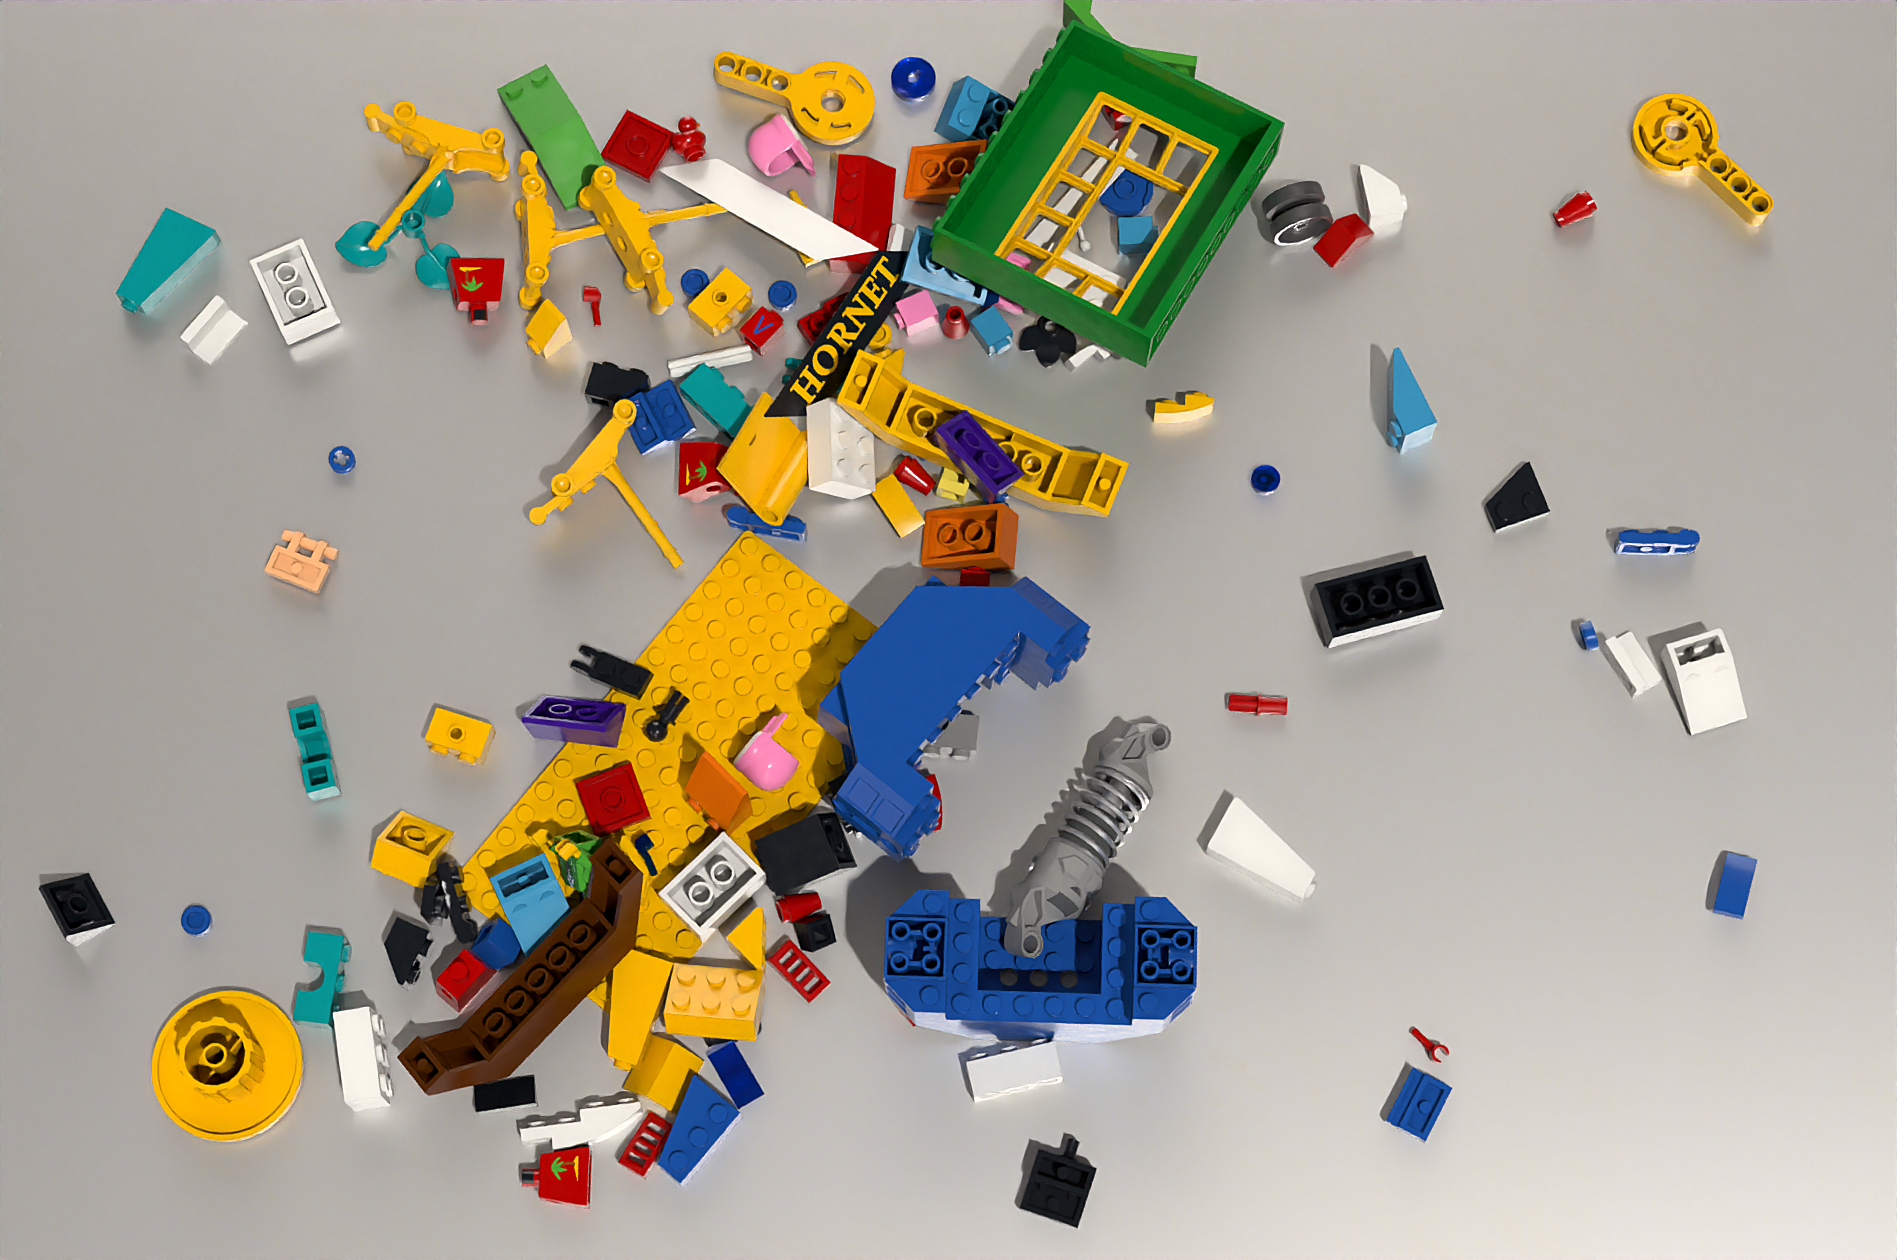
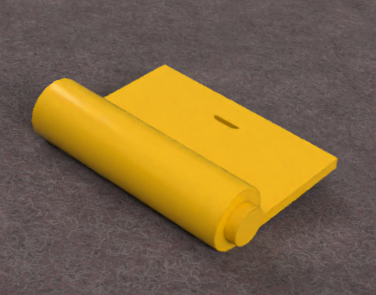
M762 392L716 469L764 522L773 526H780L809 479L807 430L800 431L789 417H764V414L774 400L767 392Z

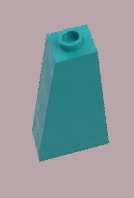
M166 207L116 292L121 301V306L131 313L136 314L139 311L147 315L219 246L221 240L216 230Z

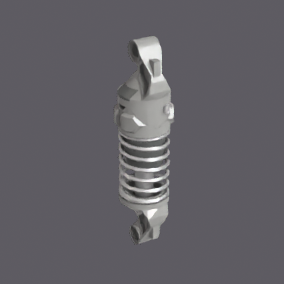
M1128 723L1118 738L1110 740L1100 747L1099 761L1092 771L1094 778L1087 779L1086 781L1090 790H1081L1079 792L1083 802L1072 803V808L1076 814H1065L1064 817L1067 824L1057 827L1059 837L1050 838L1043 851L1035 854L1032 862L1026 868L1028 875L1025 880L1013 886L1012 910L1005 919L1008 924L1005 931L1004 946L1009 954L1026 958L1037 957L1042 952L1044 943L1041 936L1042 925L1054 921L1077 919L1082 911L1086 912L1091 906L1089 899L1099 893L1103 883L1101 879L1106 873L1105 869H1108L1110 866L1108 858L1116 857V847L1122 846L1125 842L1123 835L1130 834L1132 831L1130 823L1138 821V811L1145 810L1146 805H1148L1154 795L1149 780L1146 757L1169 746L1171 731L1168 726L1155 723H1140L1135 726ZM1092 783L1100 785L1105 791L1101 793ZM1085 795L1097 799L1096 805L1087 799ZM1122 810L1133 812V818L1128 819ZM1118 823L1126 824L1127 828L1121 831ZM1119 836V841L1115 842L1116 838Z

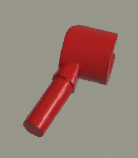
M585 286L583 301L592 303L594 327L601 326L599 312L601 293L597 287Z
M1414 1028L1411 1034L1428 1050L1430 1061L1441 1063L1435 1057V1050L1437 1048L1446 1056L1449 1055V1050L1446 1046L1441 1044L1435 1045L1418 1029Z

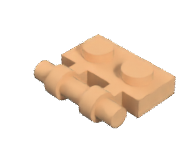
M285 529L281 539L289 542L287 549L278 545L275 546L264 569L265 573L319 595L331 570L329 565L321 562L325 557L336 560L339 550L330 547V543L323 540L317 542L307 538L306 534L300 531L292 532ZM304 548L312 551L313 554L309 558L299 554V550Z

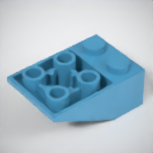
M967 75L953 83L934 132L953 143L984 139L989 141L994 131L999 132L1005 113L1008 110L1012 111L1016 106L1015 102Z
M545 853L489 878L526 958L572 912Z

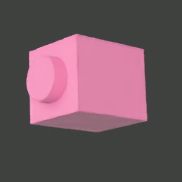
M927 289L895 302L896 313L893 314L894 321L899 330L904 328L907 337L939 324L937 309Z

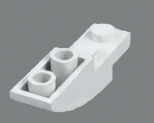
M634 1098L617 1100V1105L605 1106V1102L587 1104V1109H580V1122H576V1118L559 1119L558 1124L546 1126V1122H532L527 1124L528 1128L520 1129L521 1141L524 1145L552 1142L554 1152L587 1147L603 1141L627 1127L643 1113V1106L641 1102H635Z

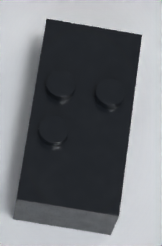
M1426 555L1316 583L1310 593L1327 648L1434 621L1439 618L1444 610Z

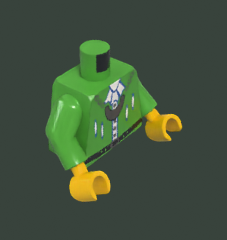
M536 829L528 839L539 849L547 843L549 845L548 849L558 855L564 882L566 885L578 890L581 903L587 896L592 866L588 859L602 845V838L583 830H577L555 836L553 839L548 830Z

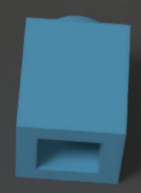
M1152 216L1118 218L1117 237L1119 255L1150 252L1159 237L1158 226L1152 225Z
M994 305L970 320L971 333L989 357L995 353L1002 354L1011 347L1013 331Z

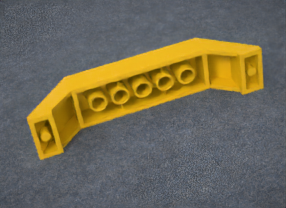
M858 350L836 403L885 443L965 476L932 439L939 426L967 410L1024 473L1022 478L1005 491L1008 495L1044 510L1099 517L1108 516L1129 463L1103 452L1098 454L1065 448L914 384L885 363L886 360L863 350Z

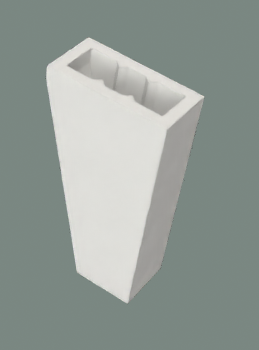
M1235 796L1212 836L1205 854L1298 904L1301 903L1304 897L1310 899L1317 886V883L1313 881L1316 872L1241 799Z

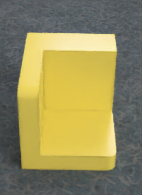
M944 468L935 495L963 504L970 481L966 476Z

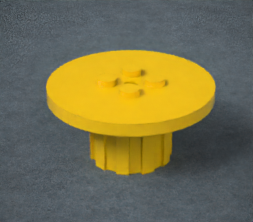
M219 991L201 996L186 1004L165 1025L158 1037L152 1056V1083L161 1107L169 1118L182 1129L204 1140L236 1142L263 1133L287 1113L298 1095L303 1080L304 1053L295 1027L277 1006L252 993Z

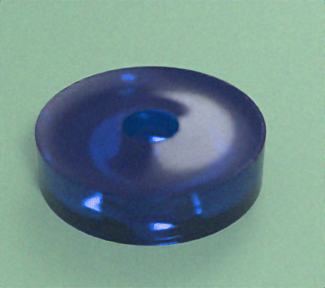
M909 57L899 61L891 73L892 89L896 96L903 101L910 103L924 101L933 93L936 86V75L932 65L918 57ZM911 77H916L918 81L912 83L909 81V79Z

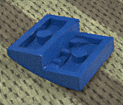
M670 379L647 393L640 391L627 399L632 401L637 409L635 421L628 429L642 455L661 449L697 430L674 382Z

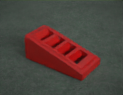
M790 939L786 940L766 959V962L808 1003L831 983ZM788 951L791 954H793L783 965H781L779 960ZM799 960L802 964L790 974L787 969ZM807 968L810 973L799 983L796 978ZM816 977L819 981L807 992L804 987Z
M649 1112L620 1157L618 1164L646 1180L664 1149L673 1124ZM653 1123L666 1130L663 1136L650 1129V1124ZM645 1133L659 1141L657 1145L643 1139ZM641 1144L652 1150L650 1156L638 1150V1145ZM634 1154L645 1160V1164L642 1166L631 1159L632 1155Z

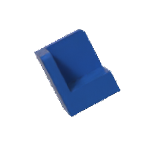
M497 918L482 926L470 949L496 970H499L515 961L521 945L513 929L501 918Z

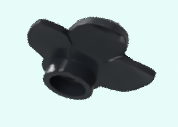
M1044 316L1038 319L1037 325L1030 326L1024 330L1019 343L1020 351H1035L1039 363L1045 368H1050L1056 364L1061 352L1074 354L1077 346V340L1073 332ZM1049 324H1053L1056 327V329L1054 331H1048L1045 327Z

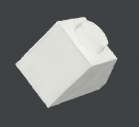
M1366 164L1359 165L1357 180L1368 227L1401 222L1404 211H1407V200L1405 194H1400L1399 185Z

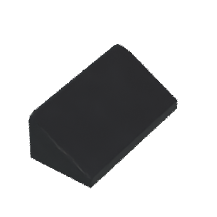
M534 1076L474 1085L475 1111L478 1116L538 1107Z

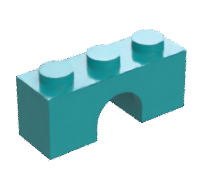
M318 702L289 709L294 737L298 742L303 765H301L307 795L312 801L341 795L324 711Z
M308 932L303 961L310 967L323 969L324 981L314 991L298 990L292 1019L297 1025L325 1029L334 1028L333 1012L341 1011V1004H338L340 992L345 991L347 976L343 972L345 963L350 962L352 946L348 945L349 941L345 936Z

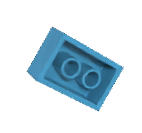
M917 225L913 232L899 282L927 289L928 291L979 307L983 306L988 288L933 261L930 243L934 233L931 232L930 228Z

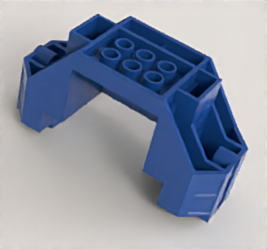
M934 575L924 586H916L840 672L838 684L819 704L817 724L841 742L848 776L832 799L835 805L834 811L898 863L905 856L908 859L912 857L920 846L918 842L925 834L928 837L939 824L937 820L941 816V813H939L941 801L932 795L934 785L919 774V767L922 764L921 758L924 755L923 748L929 742L933 745L940 738L944 731L941 729L948 720L952 723L959 716L963 709L960 707L967 698L971 701L982 687L979 685L980 683L991 690L996 683L1001 686L1012 672L1035 691L1041 684L1046 688H1049L1054 681L1059 684L1069 671L1067 668L1072 660L1077 663L1086 652L1087 648L1085 647L1090 641L1088 634L1091 626L1027 576L1011 587L947 586Z
M917 890L895 912L886 917L885 991L888 997L915 1025L977 1040L1035 1041L1047 1039V1042L1102 1043L1161 1033L1192 1004L1196 991L1197 926H1194L1166 897L1135 896L1134 904L1103 903L1101 920L1069 919L1042 925L1043 949L1035 958L1015 956L1006 951L1004 937L1008 924L1005 921L1007 917H981L980 899L950 898L948 890ZM1006 972H1011L1016 975L1017 981L1015 984L1008 986L1001 982L1000 977ZM1036 973H1041L1046 976L1047 982L1043 986H1035L1031 983L1030 978ZM1071 974L1076 977L1077 984L1073 987H1065L1060 981L1061 977Z

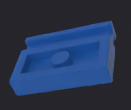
M1413 1067L1385 1122L1425 1143L1452 1087Z

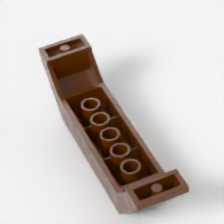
M610 837L588 859L592 866L586 898L460 1028L425 1038L417 1036L397 1056L398 1060L425 1094L431 1096L509 1077L635 947L644 874Z

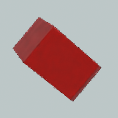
M1354 213L1337 219L1315 244L1313 250L1333 269L1370 239L1374 232Z

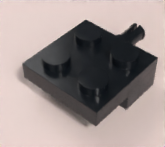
M1068 1138L1063 1155H1056L1038 1149L1019 1210L1078 1229L1097 1168L1080 1163L1075 1159L1080 1142L1075 1140L1072 1151H1070L1073 1139Z

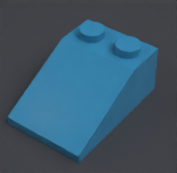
M1397 347L1393 349L1387 369L1386 437L1391 447L1396 446L1399 454H1402L1431 441L1437 420L1400 348Z

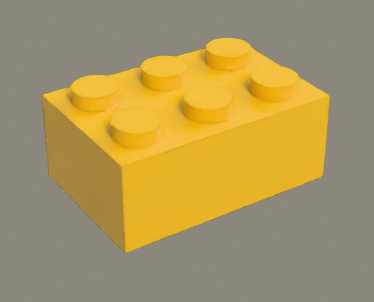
M674 963L664 1009L667 1034L756 1042L766 994L764 972Z

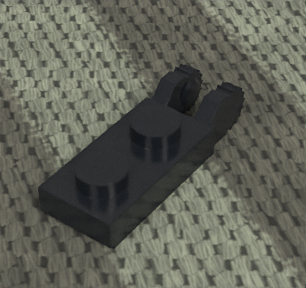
M581 645L578 651L584 657L596 661L593 668L576 660H573L570 668L589 677L591 681L637 700H641L654 676L649 670L605 652L600 653L594 648Z
M456 860L438 864L439 866L437 867L451 922L453 923L455 934H457L456 938L463 944L473 942L479 930H477V922L470 918L469 912L472 911V905L467 894L464 895L462 883H464L463 870L460 865L457 866Z

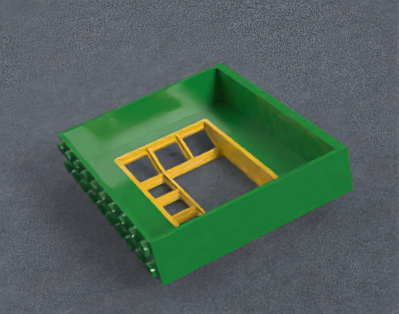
M1072 19L1068 27H1063L1058 33L1054 48H1049L1046 51L1041 68H1036L1031 74L1028 88L1026 90L1022 89L1019 92L1014 109L1012 111L1008 110L1005 113L999 132L994 131L990 136L985 153L980 152L978 154L972 173H966L963 177L958 194L956 196L952 195L948 200L943 217L938 216L931 228V232L934 235L930 243L932 260L1146 368L1277 156L1285 122ZM1104 105L1132 118L1117 151H1113L1088 138ZM1141 124H1145L1169 136V141L1153 170L1125 156ZM1178 142H1182L1207 155L1202 169L1190 188L1162 175ZM1081 148H1085L1110 161L1095 185L1067 172V169ZM1119 166L1183 197L1126 290L1061 258V255ZM1060 181L1089 194L1074 218L1045 205ZM1038 215H1043L1067 227L1066 232L1053 252H1049L1023 239ZM1016 248H1019L1045 261V263L1033 274L1005 259ZM1054 267H1057L1083 280V282L1071 293L1043 278ZM1091 286H1095L1120 300L1115 308L1109 312L1081 297Z

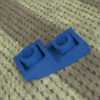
M1727 853L1713 913L1743 920L1758 859Z

